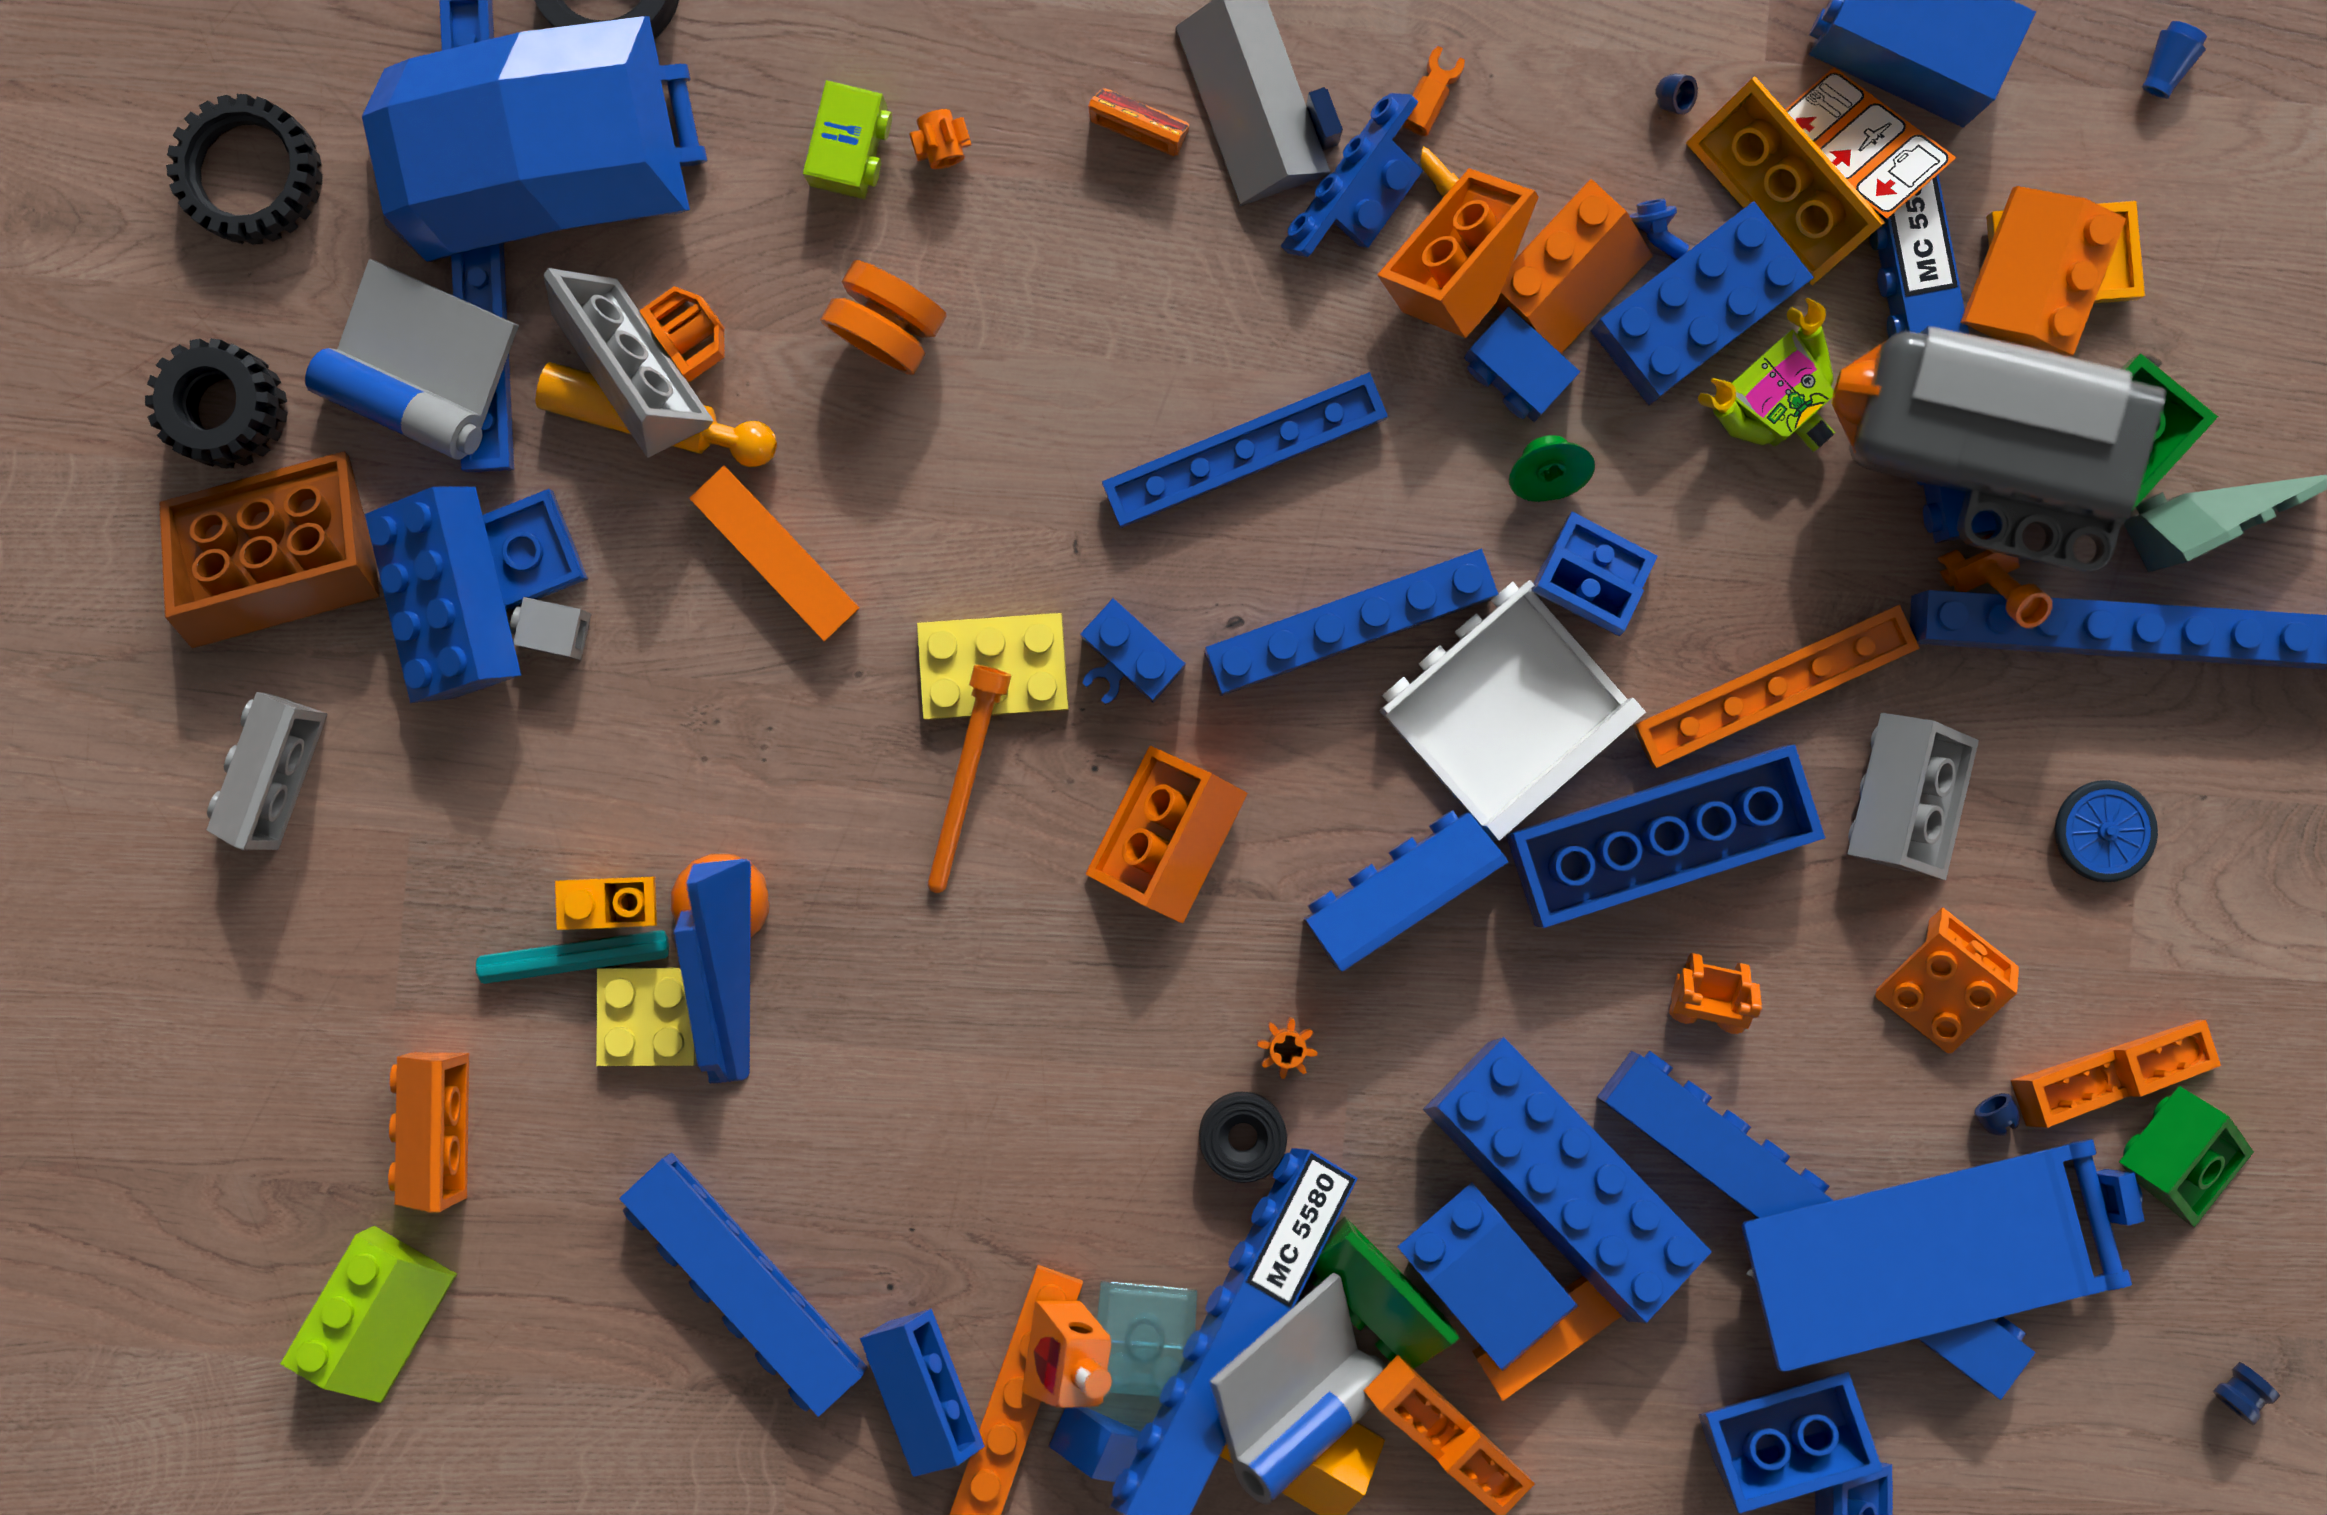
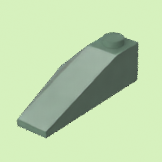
M2327 475L2185 493L2170 499H2166L2162 492L2140 502L2136 507L2138 514L2124 520V525L2147 571L2152 572L2188 562L2244 534V530L2276 517L2274 511L2278 510V512L2287 510L2327 490Z

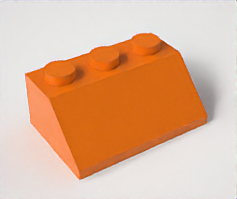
M1590 179L1513 261L1494 306L1501 313L1508 307L1513 309L1562 354L1653 255L1627 211L1595 181Z
M2020 186L2013 187L1960 323L2001 342L2063 356L2074 355L2126 218L2086 198Z
M1149 745L1085 875L1183 924L1248 793L1206 770Z
M411 1052L397 1056V1064L392 1066L390 1072V1089L393 1094H396V1113H393L390 1118L389 1137L390 1141L396 1144L395 1162L391 1163L388 1173L389 1189L395 1192V1205L427 1212H441L467 1198L469 1053Z

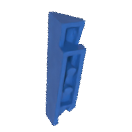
M747 859L697 863L692 865L686 882L691 910L681 911L674 930L697 1064L701 1071H707L710 1084L741 1081L747 1078L750 1073L751 863Z

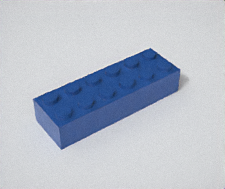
M1795 744L1777 747L1506 834L1534 924L1541 928L1825 839Z
M1504 1037L1489 1041L1423 1109L1627 1322L1647 1323L1712 1252Z

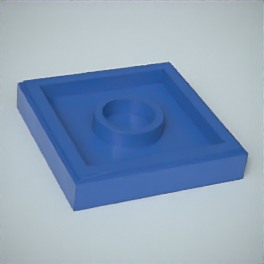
M546 489L483 515L506 612L522 606L523 597L538 600L588 580L553 490Z

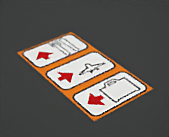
M1835 67L1785 109L1868 204L1885 218H1889L1957 158Z

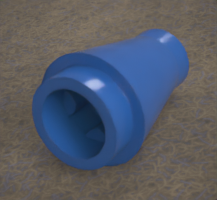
M2171 21L2167 30H2161L2159 33L2148 75L2142 88L2154 96L2168 99L2174 88L2206 51L2203 44L2207 35L2190 24Z

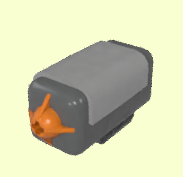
M1928 326L1920 333L1900 332L1895 334L1887 341L1841 369L1836 381L1831 404L1850 443L1849 450L1852 459L1859 466L1880 473L1965 492L1958 517L1957 530L1960 538L1966 544L1974 548L2071 571H2095L2101 569L2109 562L2115 548L2121 524H2124L2125 519H2129L2135 506L2160 419L2165 390L2131 381V372L2034 348ZM1980 511L1990 513L1996 522V529L1988 539L1977 537L1971 527L1974 516ZM2030 523L2040 525L2046 533V541L2043 547L2037 551L2029 550L2022 540V533ZM2081 535L2091 537L2096 544V554L2087 563L2080 562L2073 553V545Z

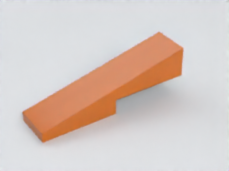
M725 465L689 497L823 641L831 636L859 609V606Z
M2196 1020L2013 1079L2011 1083L2025 1125L2048 1128L2129 1096L2142 1097L2220 1067L2221 1064L2207 1021Z
M1584 1276L1563 1288L1578 1307L1504 1371L1500 1369L1481 1345L1472 1350L1502 1401L1622 1316Z
M1399 1355L1364 1389V1392L1382 1414L1433 1456L1449 1475L1496 1515H1506L1535 1485L1525 1472Z

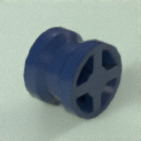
M2238 1362L2232 1369L2233 1377L2228 1383H2220L2213 1390V1393L2243 1420L2251 1425H2255L2261 1418L2260 1410L2266 1404L2275 1403L2280 1394L2259 1374L2245 1364Z

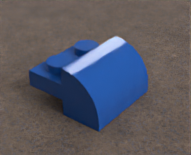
M1572 511L1566 518L1548 557L1542 563L1531 591L1616 636H1620L1626 630L1644 592L1642 588L1658 556Z

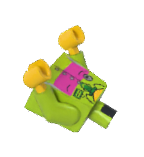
M1806 298L1808 312L1805 317H1803L1801 311L1793 307L1790 308L1787 312V318L1791 323L1800 327L1798 334L1794 329L1790 330L1732 383L1712 378L1711 382L1716 386L1715 397L1700 393L1698 396L1699 403L1713 408L1714 415L1731 437L1759 445L1769 443L1777 446L1795 432L1814 452L1835 434V431L1817 413L1820 408L1832 399L1834 392L1831 387L1834 378L1830 355L1822 328L1826 317L1823 305L1810 298Z

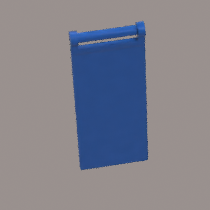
M2093 1139L2071 1142L2030 1154L1744 1222L1742 1230L1777 1369L1789 1371L2078 1297L2131 1286L2132 1281L2129 1270L2123 1269L2094 1164L2092 1155L2097 1154ZM2073 1160L2103 1271L2098 1276H2094L2063 1164L2064 1161Z

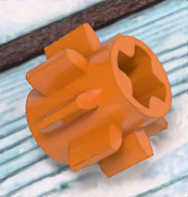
M939 109L923 114L916 120L919 130L910 132L909 135L918 161L928 158L930 168L942 169L964 160L965 156L962 148L972 145L964 117L953 120L949 109Z
M1289 1017L1286 1028L1278 1029L1275 1024L1269 1022L1268 1027L1272 1033L1269 1041L1261 1039L1257 1040L1256 1043L1257 1046L1268 1049L1270 1054L1261 1062L1263 1068L1269 1067L1275 1062L1280 1066L1279 1075L1281 1079H1285L1287 1076L1288 1068L1296 1067L1300 1073L1306 1074V1068L1302 1063L1305 1056L1314 1057L1318 1054L1315 1049L1306 1047L1305 1040L1309 1039L1313 1034L1310 1028L1305 1029L1300 1034L1294 1030L1295 1020L1293 1017ZM1291 1035L1294 1044L1300 1047L1299 1053H1290L1288 1060H1282L1280 1052L1274 1049L1275 1043H1283L1285 1037Z

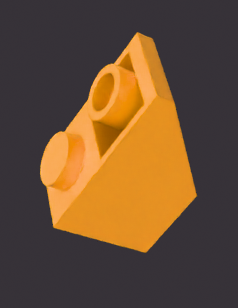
M655 877L555 881L557 930L657 926Z

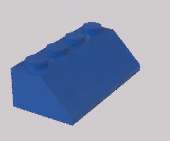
M1453 810L1429 825L1433 834L1418 844L1413 837L1407 839L1388 852L1393 859L1378 870H1376L1373 864L1366 866L1348 879L1352 885L1351 888L1337 897L1330 890L1308 905L1312 913L1305 917L1304 921L1335 968L1343 972L1508 863L1501 850L1470 813H1463L1457 817Z

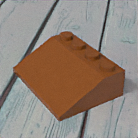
M346 451L159 502L165 618L192 649L380 597L376 559L350 457Z

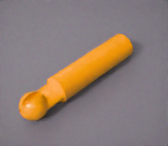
M552 362L545 365L536 389L535 403L538 409L632 435L591 373ZM703 405L714 422L709 428L673 445V447L702 454L711 444L730 448L732 456L740 464L747 467H757L768 463L774 457L777 441L769 426L760 421H747L737 425L735 428L717 423L714 409Z

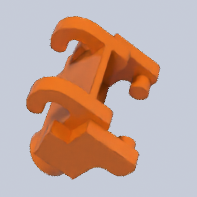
M1690 953L1685 968L1682 969L1681 974L1677 973L1671 993L1672 1003L1669 1008V1014L1673 1019L1684 1024H1692L1698 1018L1717 1022V1025L1728 1033L1740 1034L1745 1029H1749L1753 1017L1758 1018L1762 1009L1760 985L1752 983L1750 966L1748 964L1738 963L1735 969L1731 970L1703 964L1701 954Z

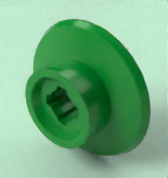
M1543 436L1533 440L1525 447L1522 456L1512 467L1509 475V485L1511 490L1524 500L1544 502L1563 499L1576 493L1589 482L1595 471V460L1588 450L1578 444L1568 442L1561 436Z

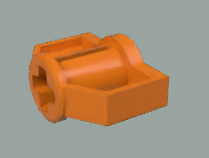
M674 286L639 310L657 340L688 382H691L725 358V328L702 296ZM688 301L694 304L663 327L660 324L659 320ZM714 333V342L688 360H685L683 357L684 353Z

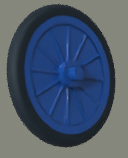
M2094 781L2077 788L2063 802L2056 817L2055 840L2062 858L2076 873L2093 881L2117 882L2133 876L2148 863L2157 844L2158 825L2151 805L2136 789L2118 781Z

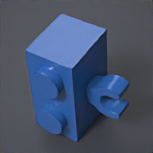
M1114 598L1080 633L1081 638L1108 662L1104 668L1098 667L1090 670L1082 682L1088 688L1095 679H1106L1110 683V689L1101 699L1105 705L1115 700L1119 693V682L1124 677L1153 703L1183 671L1186 665L1185 662Z

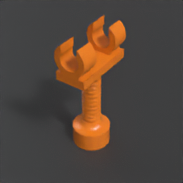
M1993 533L1985 537H1982L1981 539H1988L1993 535ZM1954 550L1937 558L1947 567V569L1940 571L1941 576L1949 586L1955 587L1956 592H1967L1988 582L2007 599L2006 611L2021 627L2033 628L2042 624L2052 611L2053 604L2049 595L2035 584L2021 586L2008 574L2020 568L2019 559L2016 557L1986 550L1965 560L1958 550Z

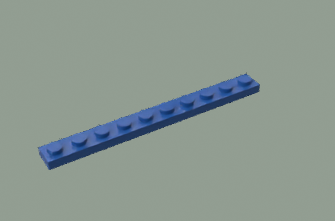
M439 0L442 51L494 38L492 0ZM504 243L451 255L453 296L507 320ZM509 354L481 429V443L474 453L461 459V470L466 473L514 470Z

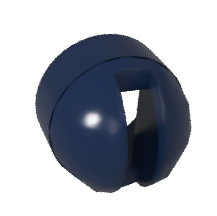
M1678 73L1669 74L1662 78L1655 88L1660 108L1670 113L1687 114L1693 108L1698 95V86L1695 78Z
M2009 1094L1993 1095L1982 1101L1975 1109L1978 1120L1988 1133L2005 1136L2007 1135L2006 1127L2009 1126L2014 1130L2018 1127L2020 1120L2019 1111Z

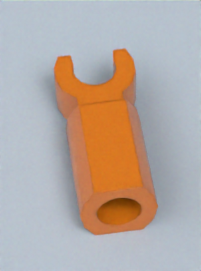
M1439 46L1429 56L1427 62L1428 76L1420 78L1412 94L1418 100V104L1402 125L1404 128L1420 136H1427L1450 93L1447 85L1453 84L1460 78L1465 66V59L1460 57L1453 69L1447 71L1441 69L1438 65V60L1443 48Z

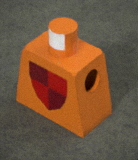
M1035 1301L1022 1388L1024 1394L1059 1408L1098 1407L1103 1402L1104 1395L1108 1393L1112 1385V1377L1107 1371L1112 1344L1111 1338L1082 1302Z

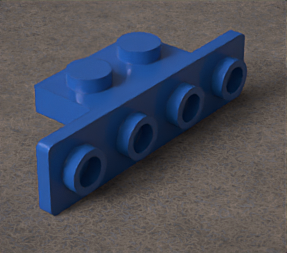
M1390 93L1375 104L1370 114L1371 119L1363 131L1349 141L1344 148L1341 162L1333 173L1326 176L1317 186L1314 200L1306 211L1298 215L1290 224L1287 232L1288 236L1281 245L1288 254L1303 257L1310 256L1333 223L1358 246L1369 248L1423 172V169L1392 140L1418 104V100L1413 95Z

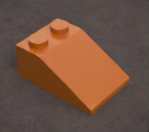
M1468 168L1377 276L1403 313L1467 338L1499 298L1539 198L1535 190Z

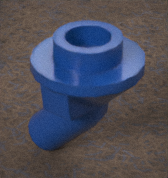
M1665 199L1645 201L1636 205L1637 212L1629 216L1635 226L1647 234L1648 240L1654 246L1675 260L1688 251L1689 245L1667 231L1668 224L1677 213L1676 206H1666Z

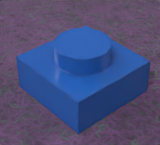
M2111 1169L2097 1171L2110 1223L2128 1226L2144 1222L2141 1205L2143 1195L2136 1181L2135 1173Z

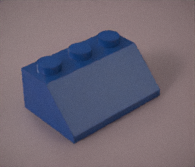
M1849 1372L1836 1373L1698 1414L1714 1464L1738 1514L1883 1471Z

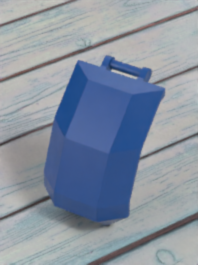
M641 16L518 32L409 58L384 68L364 110L362 120L385 225L426 262H433L457 253L559 230L657 215H676L689 211L681 167L700 165L708 160L705 146L699 145L686 83L691 80L688 65H659L650 17ZM662 85L668 86L680 148H675Z

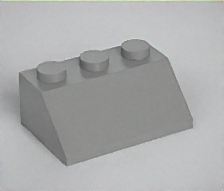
M256 692L254 699L249 700L243 709L240 720L243 730L238 744L234 745L226 756L224 771L227 774L221 791H217L209 803L207 816L210 818L206 831L243 850H279L327 713L273 694Z
M1881 713L1878 726L1874 729L1871 736L1872 752L1867 773L1863 776L1860 783L1861 798L1856 819L1849 829L1848 839L1850 845L1847 854L1872 863L1946 880L1979 740L1934 720Z

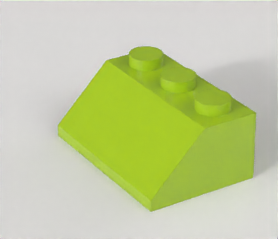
M376 1226L357 1233L280 1364L322 1389L379 1403L383 1402L453 1283L457 1273Z

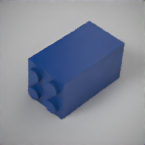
M1830 0L1826 9L1822 8L1810 30L1809 36L1816 38L1809 55L1964 128L1996 99L2036 11L2013 0Z

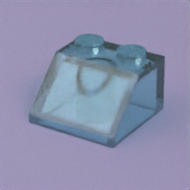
M1101 1281L1097 1321L1110 1335L1112 1343L1107 1370L1112 1377V1385L1108 1392L1160 1397L1166 1382L1172 1376L1177 1375L1185 1359L1183 1357L1184 1346L1192 1333L1195 1332L1196 1289Z

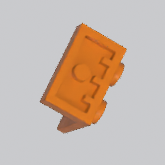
M1942 907L1929 919L1926 942L1876 989L1875 996L1942 1050L1951 1054L2017 994L2019 966Z

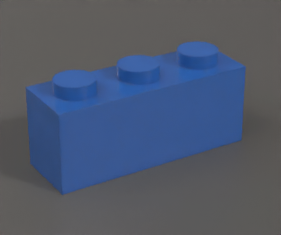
M932 1308L887 1321L860 1338L867 1361L871 1366L884 1405L889 1413L901 1444L902 1452L906 1457L913 1477L958 1466L985 1447Z

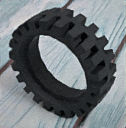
M237 94V99H234L229 95L217 97L218 104L216 105L210 101L200 104L199 107L202 113L196 115L190 112L184 118L189 125L185 130L177 127L173 137L179 142L177 146L169 145L167 156L173 160V164L166 165L167 176L174 181L169 186L172 194L180 200L178 202L180 207L206 230L235 243L243 244L246 241L252 245L263 244V239L265 238L272 242L281 239L280 232L283 230L292 233L299 227L295 221L299 217L304 220L308 218L311 214V211L307 208L309 202L317 203L320 195L315 186L316 184L322 185L323 174L317 169V166L322 165L320 155L314 149L316 144L312 137L293 116L276 104L274 105L270 101L258 96L254 99L248 94ZM257 125L272 130L281 138L289 154L290 172L283 191L270 206L254 214L233 215L219 210L209 201L202 187L201 167L207 150L221 134L238 126Z

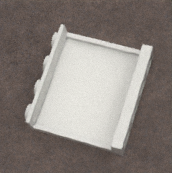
M1530 580L1520 588L1514 582L1505 587L1491 600L1497 607L1483 620L1476 613L1455 631L1460 640L1447 652L1441 645L1434 649L1419 663L1424 672L1411 683L1405 677L1395 683L1382 695L1388 703L1379 710L1493 841H1500L1646 713L1634 698L1627 699L1536 594L1531 591L1534 584Z

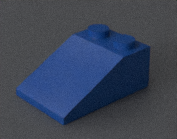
M1472 1182L1397 1246L1502 1371L1578 1307Z

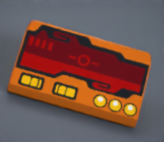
M1105 88L1101 89L1088 105L1091 122L1171 156H1178L1189 130L1187 122Z

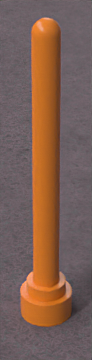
M974 665L969 685L973 687L971 695L976 698L928 880V887L934 893H941L947 887L994 703H1000L1001 695H1006L1012 675L999 669L982 665Z

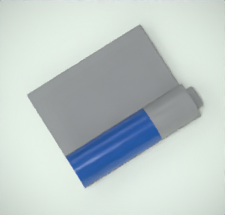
M369 259L338 348H326L316 353L308 365L305 385L308 391L451 458L456 460L463 459L465 456L474 453L481 443V429L519 325L382 263Z
M1332 1273L1210 1380L1237 1479L1251 1497L1263 1504H1269L1375 1406L1364 1392V1389L1384 1370L1386 1364L1380 1358L1374 1355L1369 1356L1357 1349L1341 1276Z

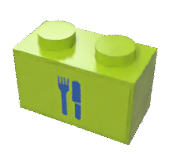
M826 80L803 170V175L809 186L865 199L868 185L876 186L881 168V158L876 157L880 139L885 141L888 139L892 124V112L887 111L888 107L882 93Z

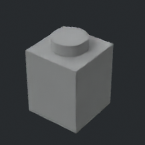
M523 597L522 606L515 608L510 623L511 634L515 636L514 645L581 660L591 613L578 608Z

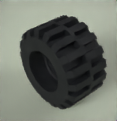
M213 338L210 339L209 343L202 339L190 340V349L178 345L171 349L174 358L170 361L163 357L156 364L161 369L159 376L154 377L150 375L147 383L148 386L154 388L153 395H145V406L155 411V413L147 416L150 425L161 430L157 436L164 444L172 446L173 451L212 467L216 465L225 469L234 468L235 462L243 466L254 463L253 453L263 457L271 450L266 443L270 439L278 442L282 435V432L276 430L278 421L286 423L288 412L280 409V404L286 403L287 397L285 391L276 387L282 383L278 375L269 370V365L262 359L232 343L228 344L223 340ZM231 379L236 390L234 411L222 425L206 430L199 418L201 397L212 384L221 380Z

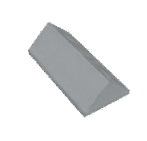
M1212 0L1176 25L1177 35L1240 206L1330 174V169L1268 0Z
M548 268L543 276L552 316L647 458L709 428L714 420L671 357L657 340L618 279Z

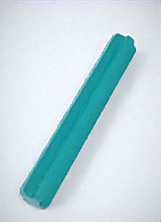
M657 930L480 955L476 959V973L480 983L488 984L665 959L669 956V939L665 931Z

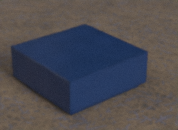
M1322 87L1308 93L1306 107L1324 151L1339 144L1343 128L1328 89Z

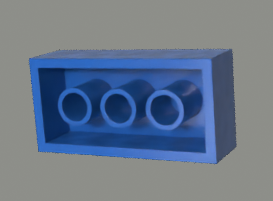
M1753 201L1600 318L1590 331L1649 406L1797 293L1814 277Z
M430 487L366 513L365 518L410 703L454 699L522 676L476 487Z

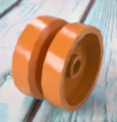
M853 260L842 280V284L847 293L857 302L846 298L831 299L820 321L834 334L867 355L900 372L914 375L925 356V352L921 343L911 334L922 338L936 337L947 317L946 312L930 298L898 277L869 263Z

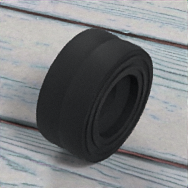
M1234 1092L1220 1097L1206 1110L1200 1123L1199 1144L1203 1158L1216 1174L1229 1181L1248 1183L1260 1180L1276 1169L1286 1151L1287 1131L1282 1116L1269 1100L1251 1092ZM1239 1123H1247L1257 1132L1256 1143L1252 1148L1245 1151L1235 1149L1228 1140L1230 1130Z

